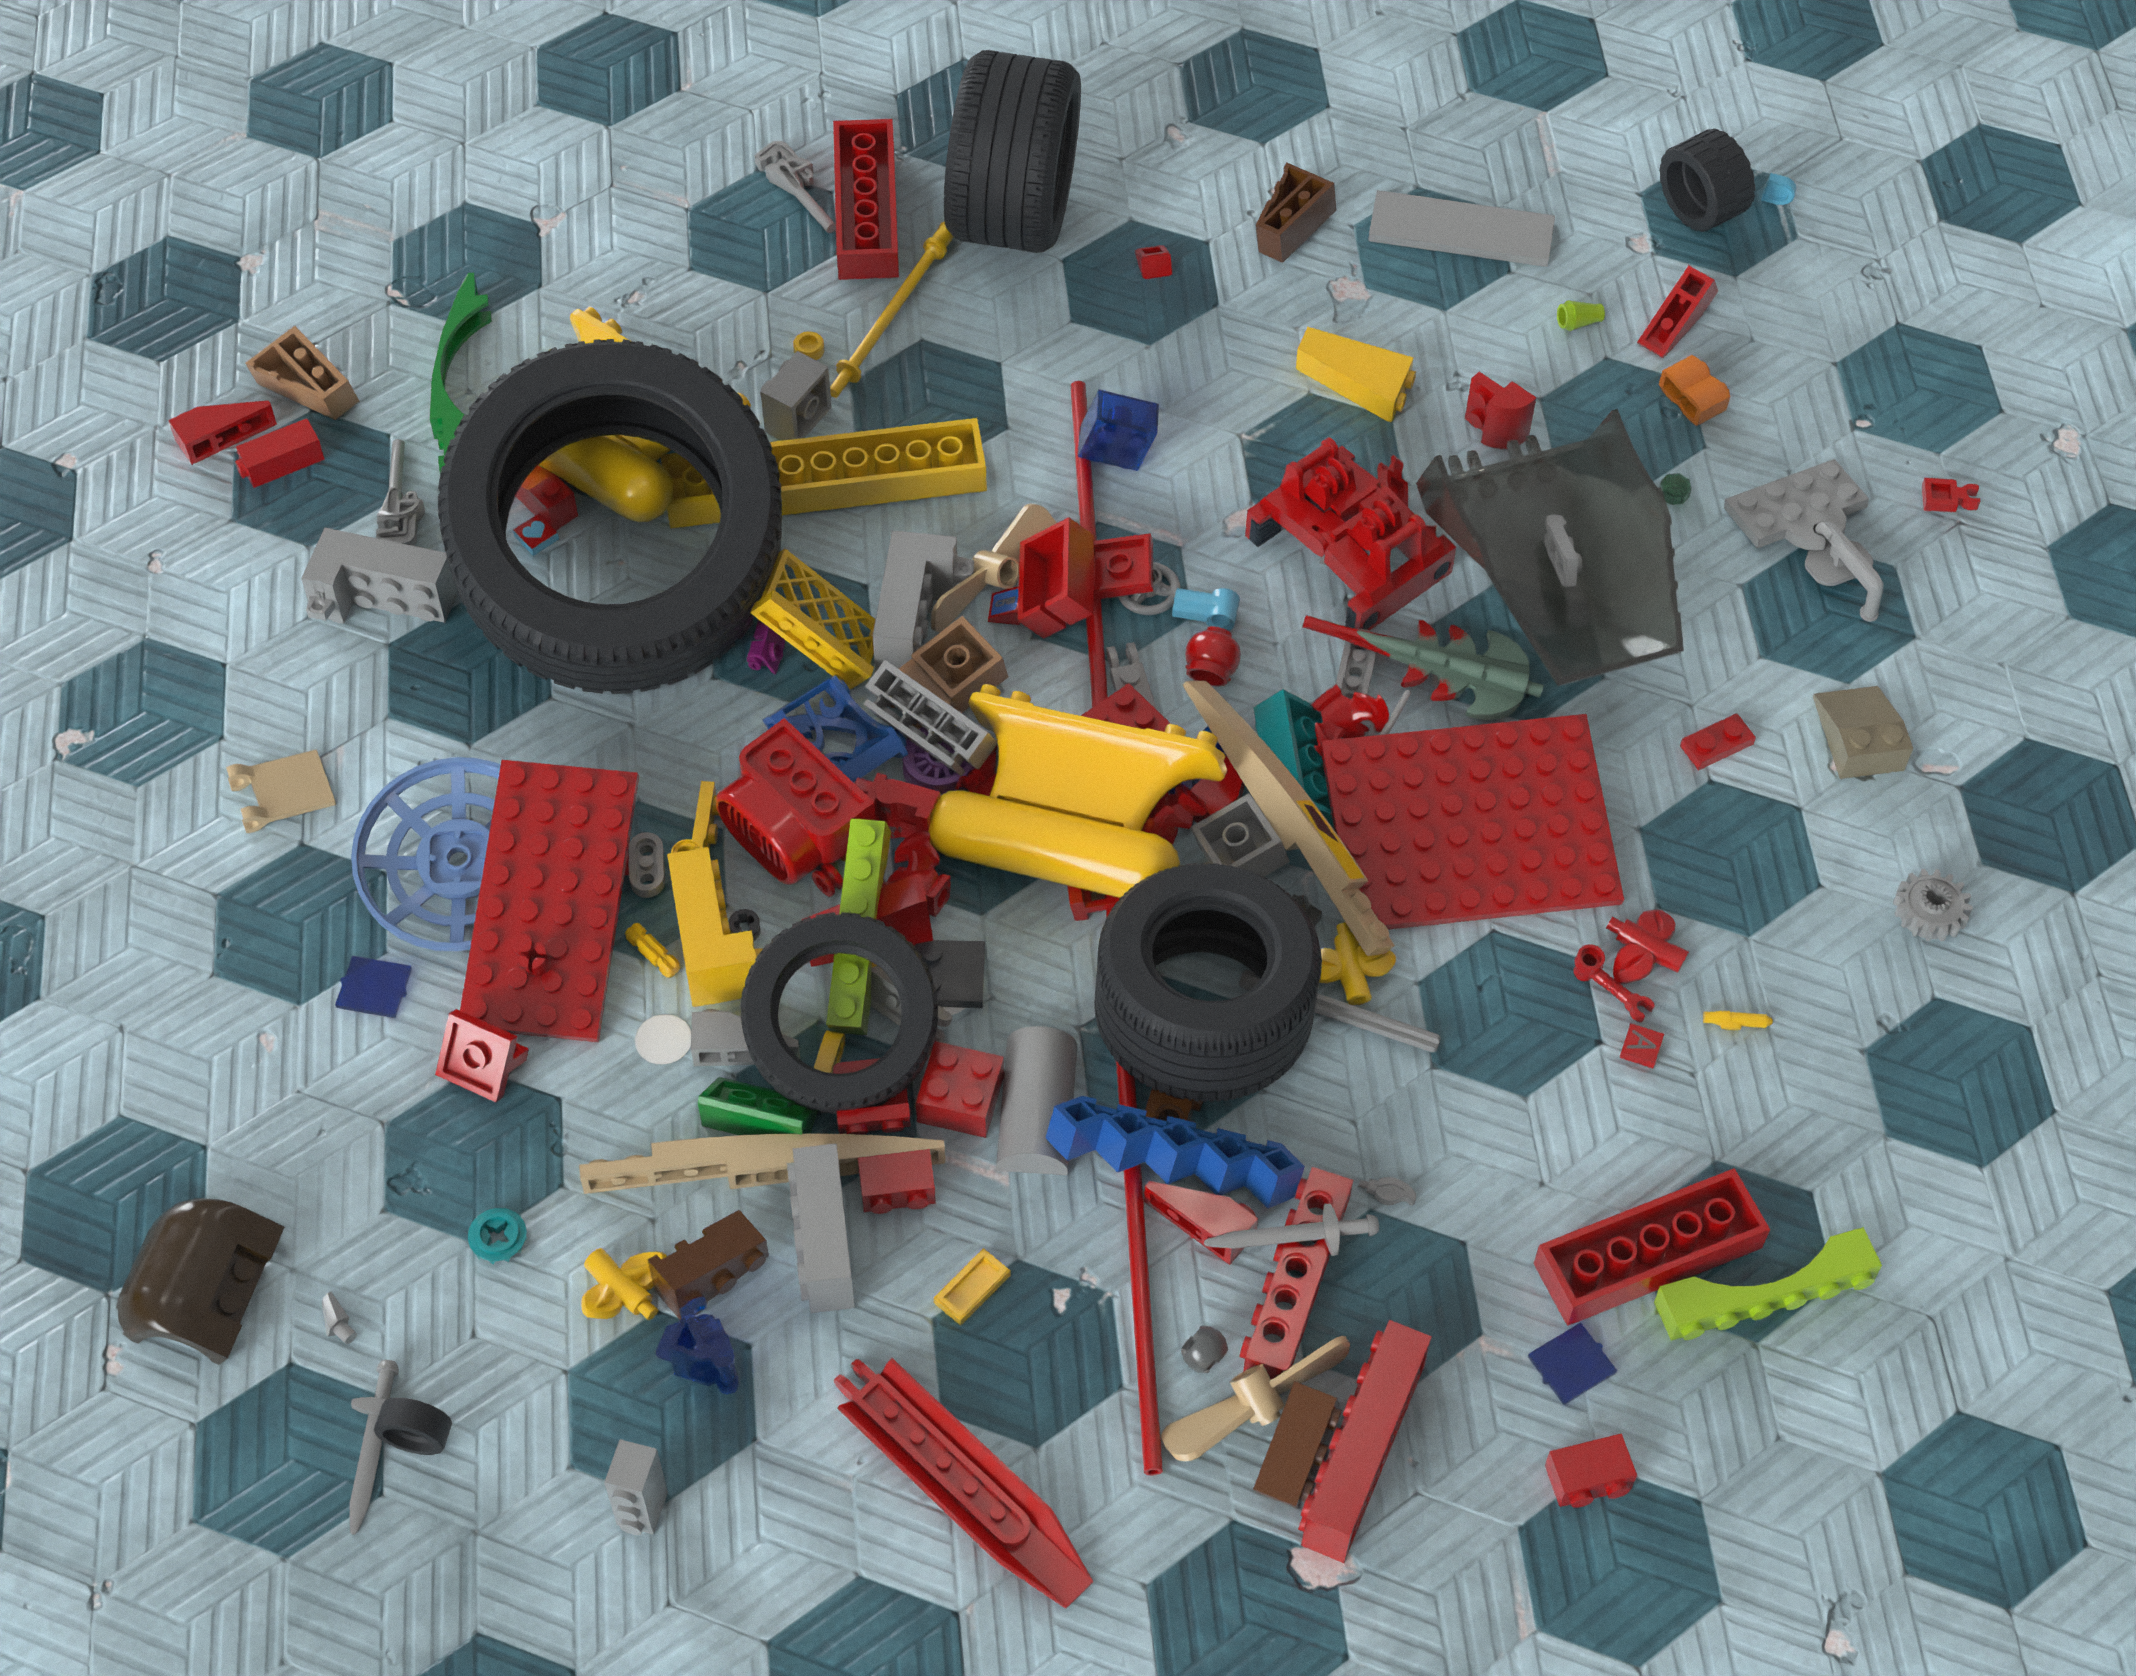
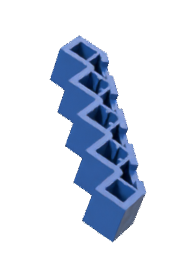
M1080 1096L1054 1106L1045 1138L1067 1161L1096 1150L1117 1173L1146 1162L1166 1184H1171L1195 1174L1216 1195H1223L1245 1186L1267 1209L1295 1197L1305 1168L1282 1143L1267 1140L1266 1145L1246 1141L1245 1134L1217 1128L1216 1133L1196 1129L1195 1122L1170 1116L1167 1117L1166 1121L1146 1117L1145 1110L1120 1104L1117 1105V1109L1096 1105L1097 1099Z

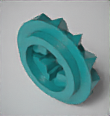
M493 1208L484 1211L473 1220L468 1231L470 1249L479 1260H488L492 1264L502 1260L509 1262L512 1256L516 1253H521L522 1246L527 1241V1229L524 1220L519 1214L507 1208ZM488 1231L497 1234L504 1231L507 1243L497 1240L493 1244Z

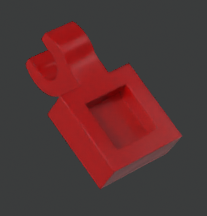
M1393 455L1391 456L1389 467L1382 462L1378 464L1377 472L1378 480L1381 481L1380 487L1384 485L1390 488L1408 507V482L1402 479L1404 464L1402 460Z

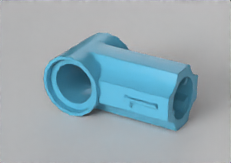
M1177 588L1172 617L1203 621L1209 627L1215 626L1230 631L1235 625L1240 597L1236 592L1227 588L1216 589L1212 594Z

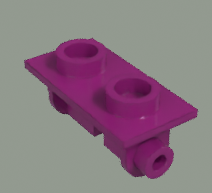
M758 619L754 637L759 641H752L746 659L751 669L759 670L762 666H767L774 675L777 673L780 660L783 657L786 640Z

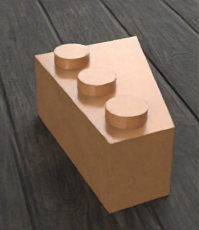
M293 326L245 363L257 384L333 420H336L360 402L349 381L296 326Z

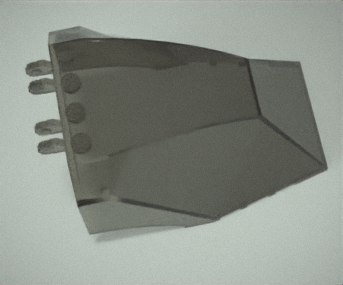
M1618 409L1611 410L1591 436L1579 442L1541 451L1537 437L1529 435L1526 436L1525 441L1529 455L1523 456L1517 440L1507 441L1510 460L1482 466L1478 452L1471 450L1467 452L1466 456L1470 470L1464 471L1458 455L1448 456L1451 475H1448L1441 455L1433 458L1416 483L1426 514L1453 539L1503 598L1557 686L1684 651L1681 614L1678 612L1676 595L1678 582L1675 581L1673 563L1675 550L1672 548L1670 531L1672 518L1662 489L1655 485L1641 463L1624 427ZM1557 514L1563 516L1567 522L1565 530L1567 536L1572 537L1574 550L1581 555L1582 571L1577 573L1576 586L1565 587L1562 585L1548 556V551L1544 544V535L1548 533L1545 526V518L1549 515Z

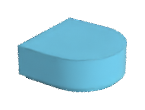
M1770 173L1761 201L1776 205L1788 204L1795 197L1796 184L1788 177Z

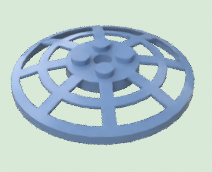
M454 757L434 760L416 766L399 775L382 788L363 813L353 838L351 854L353 877L358 893L369 913L383 928L397 938L415 946L435 951L470 950L471 941H464L465 925L474 924L476 913L466 915V899L474 897L480 892L491 820L484 827L475 821L466 819V804L480 806L493 811L495 800L484 795L466 793L465 773H478L498 779L500 764L478 758ZM451 773L450 794L429 799L413 810L398 796L409 787L423 780ZM452 805V820L444 821L431 828L422 819L423 816L436 809ZM389 806L402 821L391 836L386 856L365 854L371 829L382 811ZM410 828H412L422 838L416 856H398L402 840ZM461 852L468 856L467 861L463 865L453 866L449 863L450 857L455 853ZM365 868L386 869L390 887L401 903L387 915H384L378 908L370 894L365 877ZM397 870H418L425 885L409 897L400 883ZM436 894L452 900L451 916L435 914L420 906ZM410 914H414L418 918L433 924L451 926L450 943L421 939L405 932L397 924Z

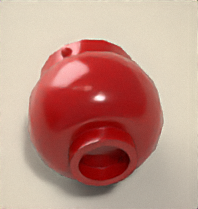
M1210 626L1206 630L1194 634L1186 646V674L1194 681H1206L1211 686H1225L1230 682V676L1238 669L1241 659L1240 646L1232 638V633L1224 628Z

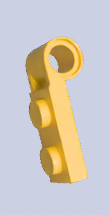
M701 781L692 839H684L677 842L672 847L671 853L709 847L710 852V845L716 844L718 826L714 824L715 815H720L716 807L715 782Z

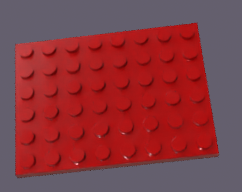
M1587 714L1321 741L1320 748L1334 831L1367 878L1368 882L1360 887L1359 890L1368 897L1374 914L1388 930L1622 905L1624 895Z

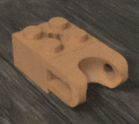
M963 616L911 654L912 659L899 668L900 671L960 713H963L970 707L968 701L971 694L980 692L982 685L988 684L997 687L1009 677L1003 657ZM918 723L916 725L912 724L917 729L923 727Z

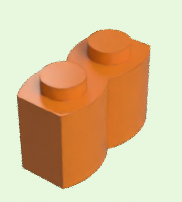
M1691 355L1662 370L1659 381L1660 388L1673 403L1679 406L1682 413L1694 425L1698 426L1727 410L1731 397L1728 387L1725 383L1711 376L1708 365L1697 357Z

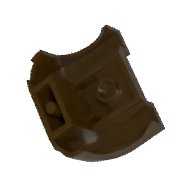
M194 1198L173 1205L161 1214L149 1229L119 1294L115 1309H118V1321L124 1331L122 1334L137 1344L150 1337L174 1340L198 1350L213 1363L220 1365L228 1359L242 1327L240 1322L266 1263L271 1260L285 1227L240 1205L219 1199Z

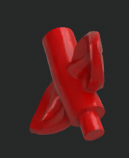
M1658 909L1644 911L1638 917L1637 924L1629 919H1626L1624 923L1612 916L1606 929L1617 934L1616 940L1625 945L1619 949L1614 961L1613 977L1615 981H1618L1620 984L1639 981L1652 972L1655 963L1678 973L1689 951L1667 942L1674 935L1676 926L1674 919L1669 914Z

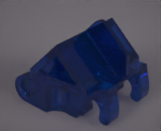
M704 1297L695 1298L679 1309L680 1321L666 1326L656 1349V1356L672 1362L674 1375L706 1386L716 1384L719 1391L724 1394L734 1393L739 1387V1377L734 1366L735 1356L729 1337L719 1318L715 1319L713 1315L708 1314L695 1317L698 1311L707 1308V1302Z

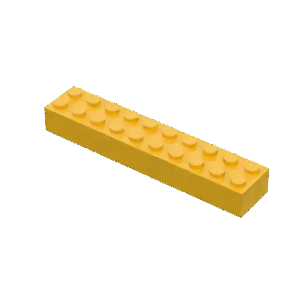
M977 418L770 442L772 446L771 452L776 458L780 475L782 515L987 491L986 463ZM677 453L662 456V466L671 475L673 482L672 502L667 508L670 528L720 523L721 513L719 505L703 476Z

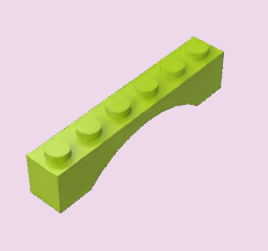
M850 820L839 915L841 912L860 914L864 918L868 916L876 919L891 836V830L885 821ZM834 954L826 1025L831 1031L844 1034L867 1035L871 1006V961L852 954Z
M1864 1227L1830 1236L1820 1253L1808 1265L1795 1274L1779 1281L1758 1286H1728L1712 1283L1693 1276L1660 1286L1654 1303L1671 1341L1679 1338L1692 1340L1701 1336L1706 1330L1713 1328L1726 1330L1735 1326L1740 1320L1750 1317L1753 1320H1760L1769 1316L1774 1310L1784 1307L1787 1310H1793L1803 1306L1811 1299L1820 1297L1821 1300H1827L1837 1296L1845 1289L1853 1287L1854 1290H1861L1867 1288L1875 1282L1882 1264Z

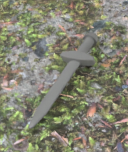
M1324 1204L1323 1222L1233 1231L1206 1239L1204 1245L1235 1249L1325 1239L1329 1252L1332 1256H1335L1339 1253L1340 1236L1368 1233V1236H1374L1379 1232V1221L1374 1215H1366L1364 1219L1338 1221L1332 1205Z
M382 1360L377 1366L376 1371L379 1373L375 1396L355 1398L351 1402L353 1409L368 1415L350 1499V1533L352 1535L358 1532L371 1499L382 1446V1440L376 1436L374 1427L382 1404L386 1399L390 1398L394 1376L399 1374L398 1365L392 1360Z

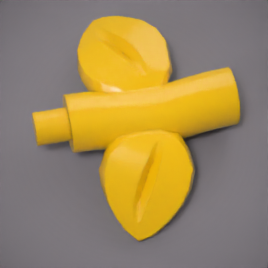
M1339 923L1336 925L1338 935L1334 938L1335 950L1331 948L1321 949L1322 969L1319 983H1331L1340 980L1348 1004H1365L1372 999L1365 976L1379 977L1387 974L1395 965L1396 955L1389 950L1385 954L1367 956L1347 923Z
M603 1248L593 1251L586 1259L584 1267L599 1284L587 1290L581 1300L583 1314L589 1318L609 1319L617 1316L622 1306H624L634 1315L641 1313L647 1320L653 1319L659 1310L651 1303L653 1296L648 1292L654 1286L647 1259L656 1254L660 1259L667 1257V1255L658 1251L638 1253L630 1256L619 1268Z

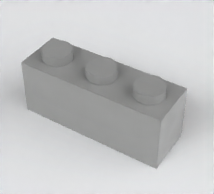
M620 1439L604 1482L616 1524L623 1531L633 1535H641L642 1532L654 1534L668 1494L658 1451L652 1447Z

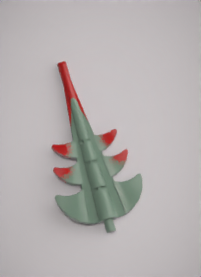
M1308 615L1305 616L1302 628L1348 641L1408 664V672L1401 682V686L1404 688L1420 685L1427 680L1430 674L1436 675L1439 685L1431 694L1430 699L1432 701L1452 700L1460 696L1466 688L1473 689L1475 701L1466 711V716L1482 720L1502 719L1512 714L1519 707L1524 693L1540 698L1544 685L1528 680L1530 665L1522 648L1510 638L1492 630H1488L1486 634L1488 650L1483 655L1476 654L1472 638L1456 625H1450V643L1446 647L1439 646L1435 630L1424 620H1419L1418 637L1415 641L1346 627Z

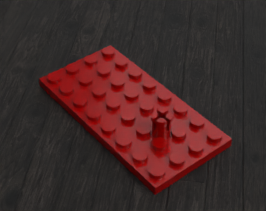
M501 760L460 1011L512 1034L599 1042L638 790V772Z

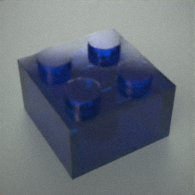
M1098 389L1079 429L1078 457L1138 471L1158 433L1159 404Z

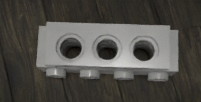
M886 660L883 661L865 686L877 698L874 703L868 699L864 703L875 716L894 729H897L903 736L960 776L965 773V770L960 766L964 760L979 770L997 745V741L989 732ZM891 705H893L894 707L899 709L904 715L901 718L896 713L887 708V706L891 707ZM918 723L928 730V736L912 726V724L916 725ZM944 741L954 748V754L939 745L938 742L942 743Z

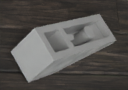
M716 1009L692 1012L691 1053L694 1066L755 1065L745 1042L740 1016ZM782 1034L790 1050L800 1059L798 1040Z

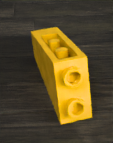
M1307 327L1297 350L1296 369L1388 422L1393 421L1397 411L1402 412L1407 398L1405 390L1406 388L1412 389L1416 378V371L1412 370L1414 357L1311 327Z

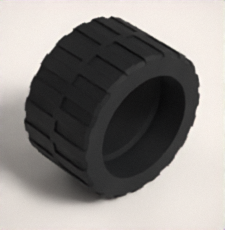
M1719 129L1705 130L1669 148L1661 158L1659 168L1660 183L1667 203L1676 217L1687 227L1689 226L1695 231L1705 232L1746 212L1752 206V202H1754V192L1756 190L1754 173L1744 150L1733 137H1730L1724 131H1719Z

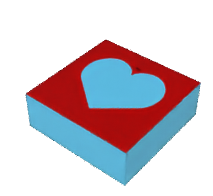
M539 513L513 529L514 537L533 556L559 540L558 532Z

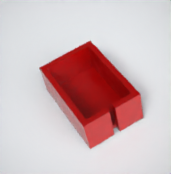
M1068 517L1021 541L1018 621L1044 639L1066 628V623L1072 625L1093 615L1094 535Z

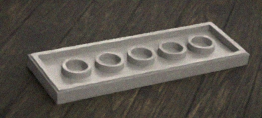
M1377 190L1368 241L1548 267L1555 215Z

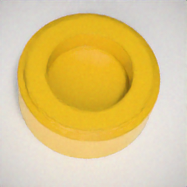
M811 331L798 334L793 341L794 354L799 351L814 360L820 359L825 351L823 338L818 333Z

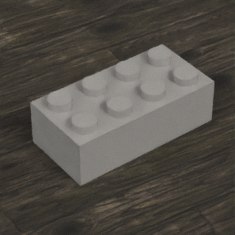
M837 1143L793 1148L794 1162L787 1163L791 1193L790 1200L801 1300H809L811 1313L855 1308Z

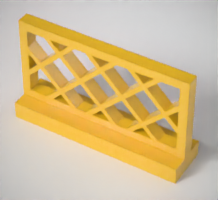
M784 548L778 553L761 599L754 603L750 613L830 675H836L838 679H842L851 690L872 675L874 667L870 662L874 654L873 631L876 619ZM785 564L793 569L796 579H789L784 567ZM809 584H813L818 588L821 598L814 599ZM799 585L804 600L797 601L792 586ZM776 587L783 588L786 599L775 591ZM834 603L843 608L846 617L839 618ZM824 604L829 619L822 620L817 605ZM807 606L811 618L802 612L800 607ZM858 622H861L871 630L869 637H863ZM842 624H849L854 639H847ZM825 626H832L836 637L829 633ZM851 645H857L860 656L851 650Z

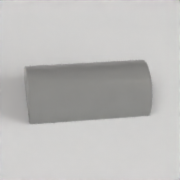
M1031 1026L1018 1029L1008 1036L996 1171L1068 1175L1069 1160L1067 1161L1045 1137L1054 1106L1074 1099L1077 1042L1070 1034L1052 1027Z

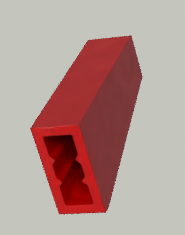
M921 873L882 887L876 920L884 922L885 926H891L903 934L906 940L914 946L916 943L934 941ZM840 904L809 917L812 919L816 918V915L828 913L839 915ZM834 954L824 955L811 960V967L833 963Z

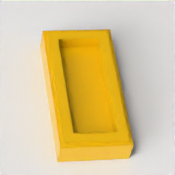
M983 1248L933 1298L934 1304L961 1326L1011 1276V1270Z

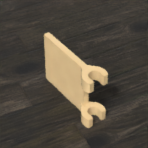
M317 749L253 766L233 764L226 767L231 790L239 791L251 784L259 807L247 806L241 809L242 822L246 833L256 832L266 824L276 820L336 805Z

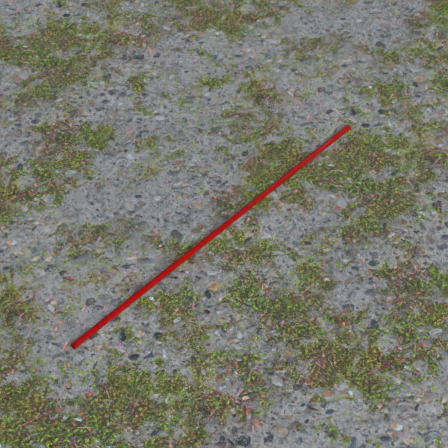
M1074 381L1071 383L1070 388L1079 521L1082 527L1094 535V541H1097L1086 384L1083 381ZM1101 599L1093 600V615L1086 618L1092 707L1108 697ZM1112 909L1106 910V919ZM1116 1061L1119 1104L1137 1109L1135 1078L1128 1074V1071H1125ZM1141 1164L1123 1170L1143 1468L1144 1474L1153 1476L1161 1474L1163 1467Z

